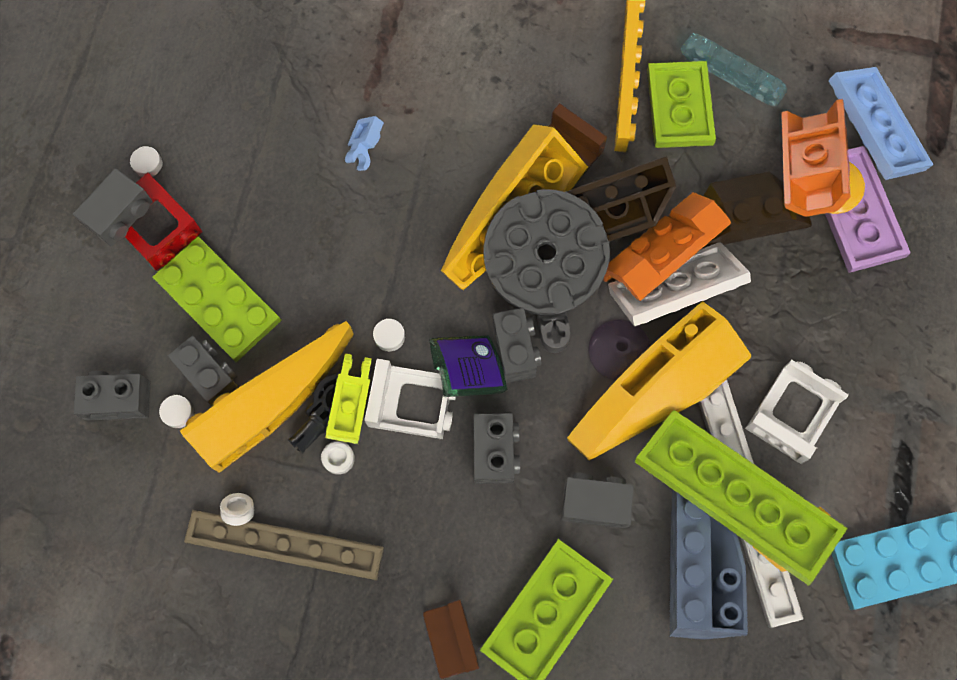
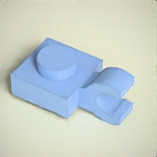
M372 116L358 119L348 143L351 149L345 156V162L354 163L358 157V171L367 170L370 166L368 149L374 148L380 139V131L384 124L382 120Z

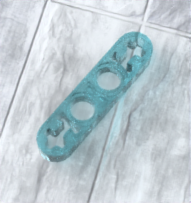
M690 34L681 47L682 54L692 62L707 61L709 72L765 104L776 106L787 93V87L780 79L702 35Z

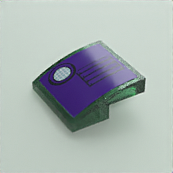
M489 335L441 337L429 340L434 370L440 371L444 397L500 394L507 390L502 365Z

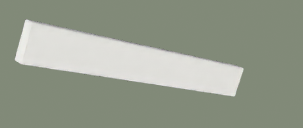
M726 379L710 395L698 402L707 432L753 463ZM741 538L768 628L803 620L789 572H781L756 551L752 545Z

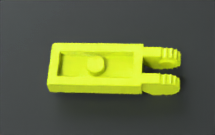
M345 354L341 374H338L325 438L358 444L370 384L368 376L371 358L365 357L364 361H362L361 378L348 375L353 359L352 355Z

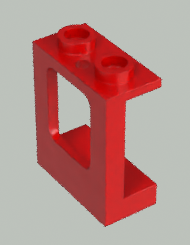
M146 173L136 184L146 191L153 202L159 201L179 224L175 230L155 246L149 245L132 226L129 227L125 238L157 271L170 262L178 252L187 247L203 231L173 197L149 173Z

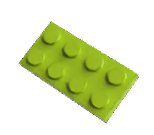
M199 236L153 276L156 282L235 362L239 361L282 321Z
M558 539L480 651L517 680H545L609 587L613 578Z

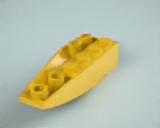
M702 301L632 363L587 412L567 439L590 461L666 420L673 410L679 413L705 399L751 358V353L727 319Z
M347 321L342 324L333 325L324 335L237 388L232 393L222 394L213 402L214 406L205 413H198L192 416L186 422V427L180 430L181 434L206 463L220 473L272 434L307 400L336 364L353 337L354 333Z

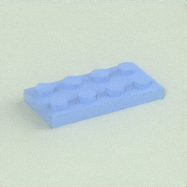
M877 67L837 72L828 80L834 89L836 97L843 99L844 109L848 114L849 120L855 126L863 145L868 149L878 171L885 180L923 172L934 165Z

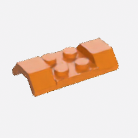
M843 99L836 100L827 113L802 118L789 111L781 112L785 208L805 217L838 211L851 197L848 140Z
M692 192L670 211L668 217L664 216L661 218L656 226L648 229L611 260L603 281L607 282L611 278L618 280L627 287L637 300L641 301L728 227L731 221L714 200Z

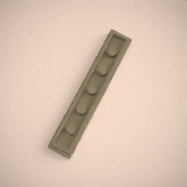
M192 510L184 540L185 543L377 581L384 547L253 521L233 526L225 523L221 515Z

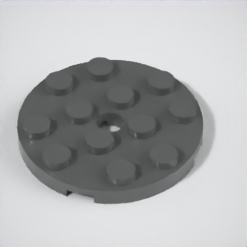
M542 189L515 197L506 203L494 216L485 236L484 263L493 287L508 303L518 309L524 308L525 312L532 314L556 315L580 306L598 289L609 265L610 246L600 217L583 200L563 191ZM545 244L551 245L555 250V257L551 260H541L537 253L538 248Z

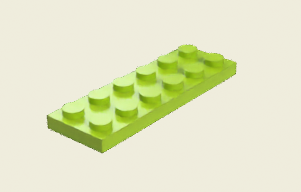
M675 410L670 413L635 460L636 464L808 586L814 581L848 529Z

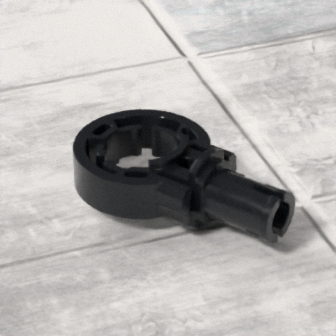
M338 374L330 375L318 384L314 392L313 402L305 409L309 420L288 439L294 448L297 446V450L302 454L321 434L327 431L331 409L327 406L326 399L331 392L335 391L334 384L337 383ZM367 394V399H366V404H365V410H364V415H363V417L365 416L366 410H367L368 394ZM327 415L328 417L323 420L322 417Z

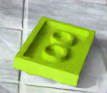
M707 61L648 64L647 75L655 148L714 145L716 135Z

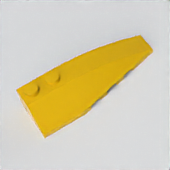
M533 124L497 171L466 219L441 269V272L461 290L467 288L486 271L484 263L485 236L494 216L506 203L517 196L520 197L542 189L569 191L588 168L554 127Z

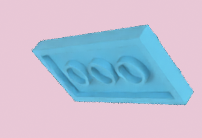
M957 512L839 541L831 554L850 610L957 584Z

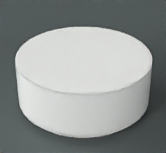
M140 147L130 157L132 169L141 177L146 173L153 177L162 168V158L152 147Z
M384 319L375 326L373 337L380 349L390 352L399 349L403 345L405 332L398 321Z
M173 395L162 402L159 414L162 421L168 426L182 428L194 416V407L185 397Z
M333 441L323 449L321 460L329 472L344 474L352 468L355 455L347 443Z
M233 493L226 496L220 504L222 520L233 526L249 522L254 515V504L251 497L243 493Z

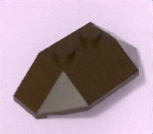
M666 156L566 191V193L583 200L596 212L603 223L608 241H612L656 226L676 188V183Z
M771 172L711 183L703 195L714 200L731 221L728 227L703 248L718 242L725 245L812 226L810 216L805 217L785 208L784 182Z

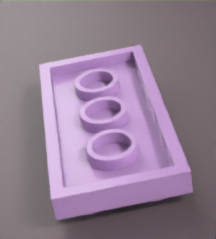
M860 146L849 149V162L858 168L864 179L865 191L863 198L855 208L841 214L825 213L848 273L906 258L911 252L867 148Z

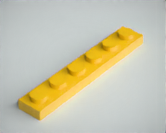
M626 0L614 151L626 152L629 141L634 142L636 124L631 123V115H636L638 97H633V89H638L640 71H635V63H640L642 46L637 45V38H642L644 20H639V13H644L645 0Z

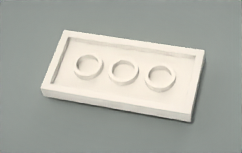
M718 242L698 251L641 301L637 300L627 287L618 280L609 283L608 286L609 292L631 323L637 326L697 302L705 301L726 291L734 290L739 286L750 283L751 278L750 272L721 242Z

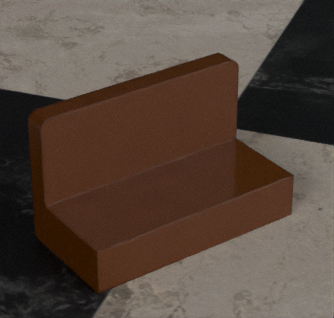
M560 103L552 111L551 124L548 127H554L588 166L587 171L603 153L607 136Z
M461 600L425 611L423 616L439 677L445 679L479 669Z

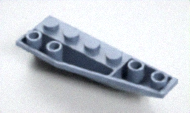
M672 489L670 637L704 640L746 636L748 634L746 564L738 536Z

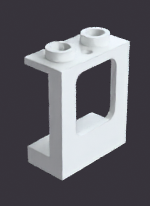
M377 359L364 421L371 428L443 439L444 430L450 431L453 412H449L448 407L450 400L456 399L457 389L453 390L451 388L448 371L447 375L395 367L391 366L389 360ZM404 384H415L443 390V399L437 423L430 424L397 417L400 392Z
M791 360L783 367L745 429L802 464L812 457L816 450L815 443L839 403L844 401L848 394L843 392L841 386L830 379H822L814 374L813 369L807 364ZM790 382H796L822 400L820 408L803 433L796 431L773 415L775 405Z

